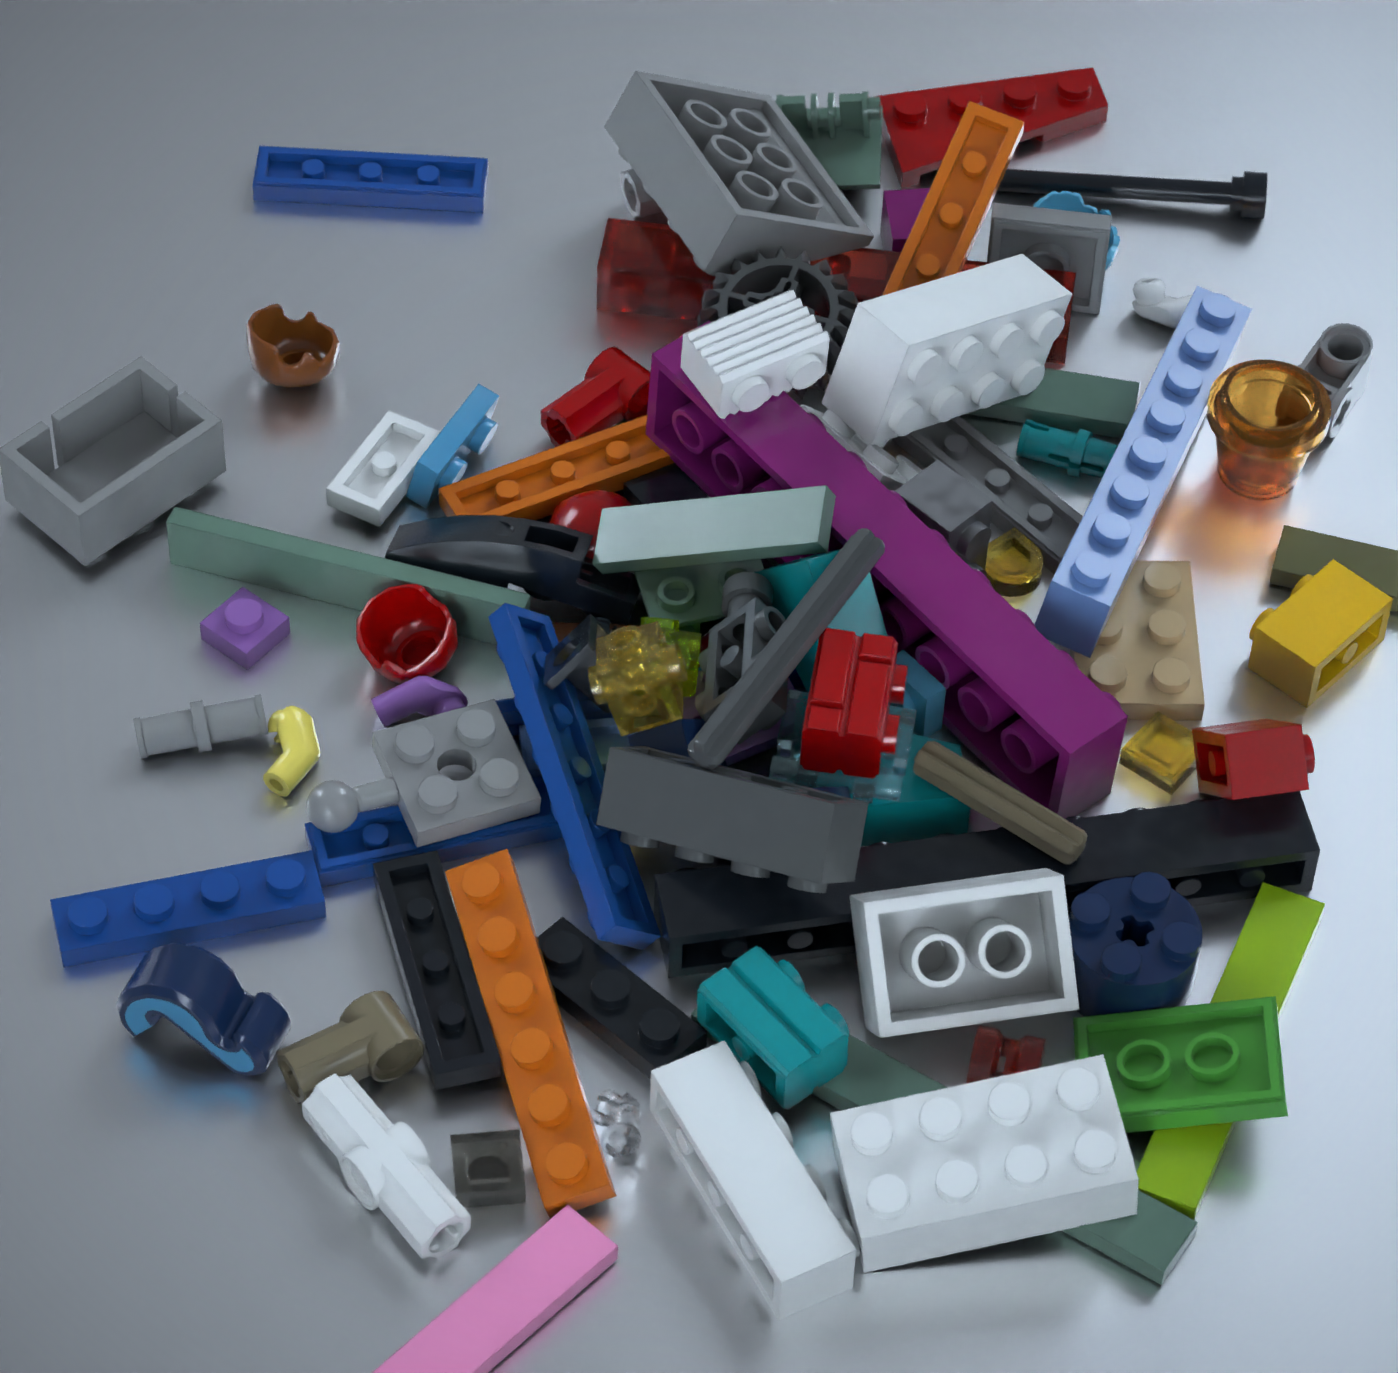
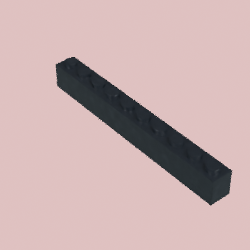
M1300 791L1236 800L1199 799L1181 805L1151 809L1132 808L1121 813L1064 818L1083 829L1088 835L1085 849L1071 865L1061 863L1007 829L999 827L994 830L964 834L944 833L932 838L896 843L877 842L867 847H861L855 881L830 883L827 886L826 893H813L790 888L787 886L788 875L773 871L770 872L769 878H758L730 871L731 865L702 869L682 868L672 873L655 875L654 917L661 934L659 940L668 978L717 972L724 967L728 969L734 960L755 946L761 947L776 963L780 960L790 962L856 953L849 895L1047 868L1064 875L1068 916L1071 912L1072 902L1077 895L1084 893L1089 888L1103 881L1121 877H1135L1142 872H1154L1164 876L1170 882L1172 889L1180 893L1192 906L1256 898L1263 882L1293 893L1312 890L1320 848Z

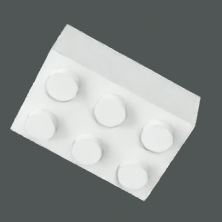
M1047 868L849 895L865 1028L879 1038L1079 1010L1063 874Z

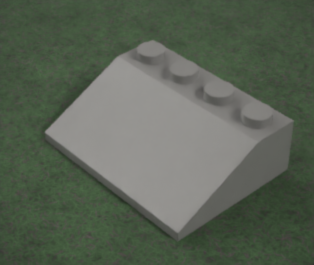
M635 71L604 126L618 146L620 156L631 165L643 182L645 192L656 201L668 218L669 227L681 237L693 254L695 264L710 275L716 276L717 272L731 275L730 267L733 264L734 258L747 265L752 264V257L756 250L765 259L775 258L780 247H782L789 259H796L805 250L811 262L869 246L874 238L869 228L769 95Z

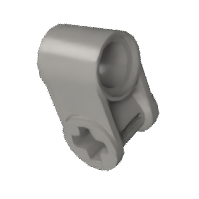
M1349 323L1335 324L1324 330L1302 363L1296 366L1287 378L1278 398L1276 412L1286 418L1294 414L1322 427L1324 435L1330 438L1335 437L1345 423L1350 410L1364 393L1367 385L1373 351V341L1368 332L1357 325Z

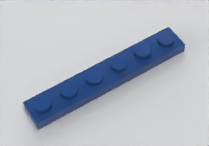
M504 603L488 617L497 642V653L505 665L515 695V706L522 715L533 748V759L540 768L551 801V812L559 824L569 853V865L577 877L588 909V921L595 931L598 940L644 950L659 939L661 934L630 845L620 842L621 831L596 825L605 773L575 687L567 678L553 690L544 685L546 655L559 644L550 616Z

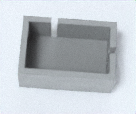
M142 356L51 414L57 465L59 466L57 469L54 466L50 428L42 421L0 448V467L5 500L84 566L226 471L222 420L186 391L178 396L177 384Z

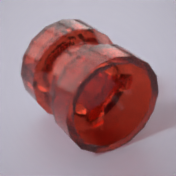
M979 1025L970 1058L966 1084L1042 1068L1046 1039L1031 1035H1025L1019 1040L1007 1038L998 1028ZM1006 1057L1004 1071L999 1072L1001 1059Z

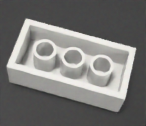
M1019 254L857 304L822 404L838 415L845 424L869 444L874 445L898 436H905L910 432L940 422H947L952 418L979 409H986L994 404L1021 395H1027L1038 387L1045 375L1044 364L1053 342L1064 328L1065 319L1063 317L1072 293L1025 255Z
M1103 1054L830 1113L833 1150L852 1228L860 1245L859 1256L863 1273L1137 1214L1139 1179Z

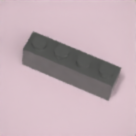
M646 746L610 747L596 825L621 831L620 842L644 848H658L659 842L675 845L674 855L681 859L713 863L716 856L731 860L730 871L751 877L769 878L770 872L773 871L788 875L787 886L790 888L813 893H826L827 886L830 883L855 881L869 803L718 765L713 770H707L702 768L698 761L690 757Z

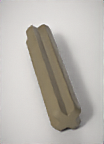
M927 741L922 749L917 752L913 771L916 775L1065 865L1073 864L1085 849L1088 835L1083 829L938 742Z

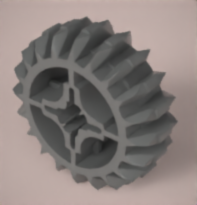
M782 247L776 253L775 258L765 259L756 250L752 257V264L749 265L734 258L733 264L730 267L731 275L717 272L713 281V289L705 290L702 298V310H700L697 320L698 327L707 321L713 322L786 291L794 290L796 298H801L803 304L811 307L808 308L810 315L814 314L816 323H821L823 331H827L830 338L826 373L813 384V386L825 391L826 385L829 383V375L833 373L858 304L854 291H848V282L845 280L844 273L832 275L827 259L810 265V257H808L805 250L796 259L787 258ZM807 388L801 390L791 389L801 400H803L804 395L807 393Z

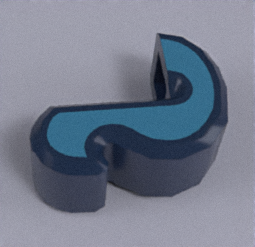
M171 943L155 947L145 954L119 995L116 1004L122 1025L133 1037L154 1026L160 1018L164 1017L233 1073L246 1076L260 1075L267 1070L277 1053L276 1051L279 1050L291 1028V1020L286 1008L271 993L258 992L256 996L250 995L242 988L235 972L221 958L201 947L182 943Z

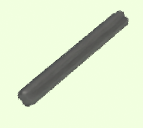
M866 528L858 529L848 539L689 743V756L698 761L702 768L713 770L726 759L884 554L885 544L883 540L875 537L871 530Z

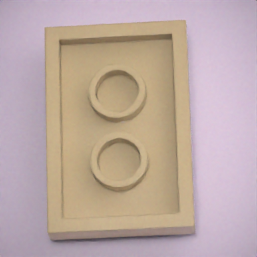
M1136 560L1091 657L1089 658L1070 650V656L1076 662L1079 670L1101 691L1108 692L1116 698L1123 712L1128 715L1127 720H1202L1205 702L1190 561Z

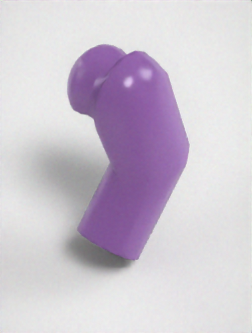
M417 676L371 699L384 727L416 712L429 717L466 707L468 704L467 697L458 687L429 676Z

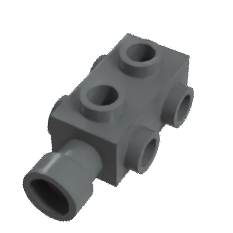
M755 572L736 573L729 577L723 585L721 608L725 619L709 630L708 648L702 651L698 657L700 667L706 678L705 690L696 696L695 706L705 722H707L786 620L781 612L773 607V586L761 574ZM788 678L742 736L738 744H741L760 730L770 729L786 713Z

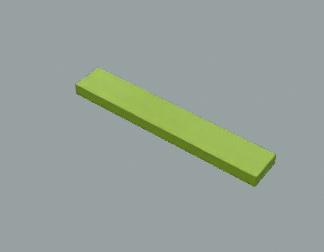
M1263 882L1210 1003L1276 996L1278 1018L1280 1019L1322 920L1325 903ZM1236 1122L1154 1130L1136 1171L1139 1179L1138 1190L1195 1220Z

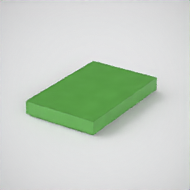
M1276 996L1073 1018L1075 1060L1104 1055L1125 1133L1288 1116Z

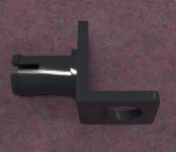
M589 614L546 655L544 685L553 690L567 678L605 713H610L648 679L650 667L620 641V633L616 625L610 630L611 621L609 619L595 618Z

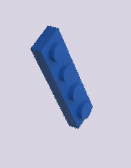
M312 850L50 899L63 968L147 952L152 948L171 943L189 944L326 917L325 899Z

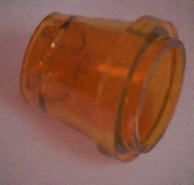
M1267 359L1250 360L1233 365L1216 378L1209 392L1207 419L1211 430L1215 434L1218 475L1229 490L1239 496L1252 500H1272L1286 495L1294 488L1310 452L1323 441L1330 423L1332 410L1330 397L1318 379L1293 364Z

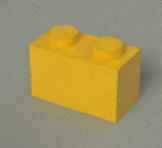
M1333 559L1314 576L1307 574L1302 577L1293 588L1289 598L1275 610L1267 608L1259 615L1249 633V638L1253 642L1248 668L1308 708L1384 640L1393 598Z

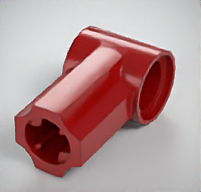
M610 347L602 351L588 367L584 381L541 410V426L546 430L551 443L557 447L611 428L623 419L630 421L647 415L650 371L618 347Z

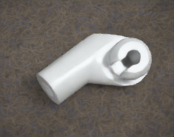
M1156 277L1137 281L1133 287L1136 300L1132 302V305L1138 315L1176 329L1192 295L1181 298L1166 296L1165 283Z

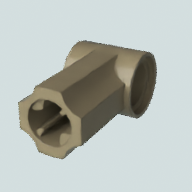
M373 991L357 998L345 1008L340 1016L339 1023L276 1052L278 1066L283 1074L286 1086L297 1104L303 1103L311 1095L316 1084L335 1073L343 1077L351 1075L356 1082L369 1076L378 1082H389L398 1079L410 1072L423 1057L425 1047L392 996L385 991Z

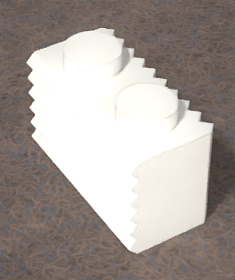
M789 290L684 333L680 367L720 418L725 419L729 413L735 415L739 410L742 412L753 411L765 401H768L772 395L778 397L782 391L789 392L792 388L801 390L813 385L826 373L830 338L828 332L823 331L821 323H816L814 314L810 315L808 307L803 306L801 298H796L794 290Z

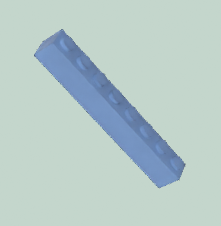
M1196 286L1051 580L1035 622V628L1047 640L1086 657H1091L1232 360L1252 308L1235 302L1223 294L1214 293Z

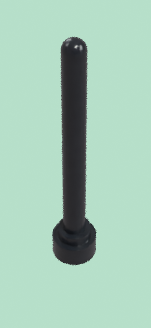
M1007 169L997 191L1033 194L1070 191L1071 193H1080L1083 197L1230 205V211L1241 212V217L1264 219L1267 173L1244 171L1243 177L1232 176L1231 182Z

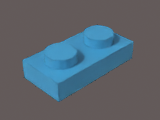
M481 384L475 387L417 461L406 494L407 498L427 509L439 494V488L461 480L468 466V462L464 461L471 451L480 455L486 449L497 430L498 423L491 420L499 395Z

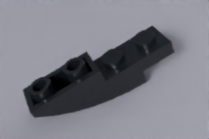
M458 515L431 518L400 525L385 555L386 559L509 589L510 584L523 588L527 594L543 601L557 600L582 609L587 616L591 614L595 618H607L611 622L616 621L628 625L640 593L633 573L602 574L593 565V559L586 557L593 535L560 525L525 518L496 515Z

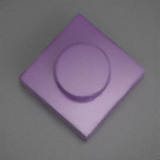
M241 587L200 622L201 639L248 670L290 634V621L287 615L246 588Z

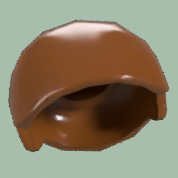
M272 304L254 312L246 323V341L253 370L263 380L276 386L290 388L316 384L330 375L340 357V343L335 330L318 322L317 317L311 311L307 312L305 317L300 320H292L286 316L281 305Z

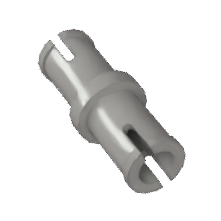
M261 694L254 695L255 697L209 706H204L203 700L190 702L191 709L142 719L140 717L134 718L141 759L148 758L150 755L198 747L199 753L212 751L211 744L260 734L262 736L268 735Z

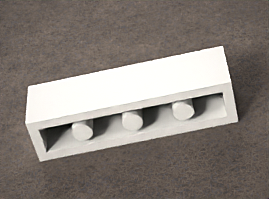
M724 1040L651 1070L650 1111L777 1319L785 1318L853 1288L855 1260L860 1255V1245L855 1231L847 1219L844 1217L837 1219L826 1202V1191L820 1175L812 1165L803 1166L794 1152L790 1129L784 1118L778 1112L771 1114L762 1101L760 1085L752 1067L746 1061L738 1063Z

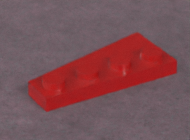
M1093 67L876 96L880 97L881 105L883 106L882 136L901 189L920 184V175L939 169L969 101L1023 121L1024 131L1019 142L1031 138H1036L1040 142H1046L1104 123L1107 120L1108 103Z

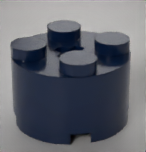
M1142 872L1135 877H1121L1103 881L1089 888L1084 893L1077 895L1072 902L1069 915L1079 1010L1076 1011L1083 1017L1186 1006V1001L1190 997L1195 983L1203 938L1202 926L1195 909L1180 893L1171 888L1170 882L1158 873Z

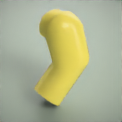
M287 706L284 709L275 711L268 721V732L278 733L274 737V741L281 744L283 753L266 771L263 780L272 792L282 797L289 796L317 763L321 753L313 718L304 709L296 706Z

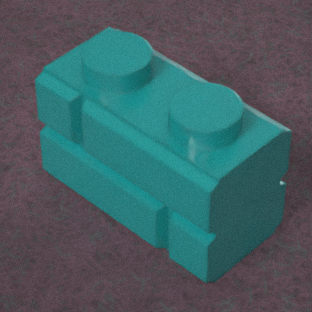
M755 946L734 960L730 968L724 967L703 981L699 989H697L698 1022L718 1042L725 1040L739 1063L746 1061L752 1067L759 1084L784 1109L789 1110L812 1094L815 1087H822L842 1073L845 1066H847L849 1028L843 1016L831 1004L825 1003L820 1007L805 992L803 979L795 967L786 960H780L776 963L761 947Z

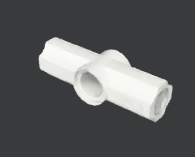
M335 1073L316 1084L311 1095L302 1103L303 1118L339 1159L344 1179L358 1201L369 1210L379 1207L422 1259L427 1257L439 1259L457 1248L459 1241L471 1229V1215L432 1171V1164L427 1150L416 1133L402 1121L393 1125L351 1075L343 1077Z

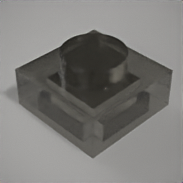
M520 1129L450 1135L455 1198L463 1207L526 1203Z

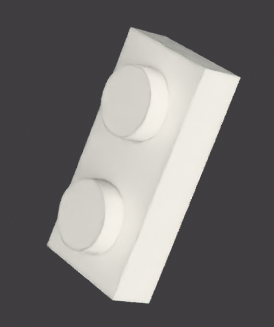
M388 410L326 487L327 505L380 527L407 493L417 461L441 431Z

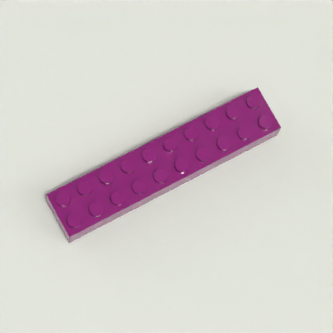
M707 321L706 323L700 325L699 327H701V326H703V325H706V324H708V323H711V321ZM683 336L652 353L646 435L660 449L669 454L670 459L709 497L827 485L836 495L828 552L841 549L848 539L861 528L871 530L875 537L883 540L885 552L871 569L870 574L887 636L894 637L896 642H898L897 653L905 650L946 688L942 723L1000 780L1063 818L1079 815L1111 793L1128 715L1123 712L1121 705L1113 695L1101 691L1087 678L1067 652L1058 650L1035 628L1034 623L1026 613L1019 609H1014L993 589L990 581L981 571L972 569L950 548L949 543L940 532L930 529L908 508L900 494L894 490H888L867 470L865 463L856 453L847 451L826 431L825 426L816 415L807 413L786 391H782L778 397L772 395L768 401H765L753 411L742 412L739 410L735 415L729 413L725 419H722L715 413L680 367ZM816 554L775 557L773 559L778 564H783Z

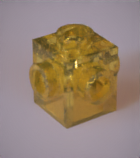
M658 621L637 627L624 626L614 630L609 635L596 638V665L588 667L591 690L598 704H608L621 736L684 719L683 681L687 680L684 657L677 643L667 644Z

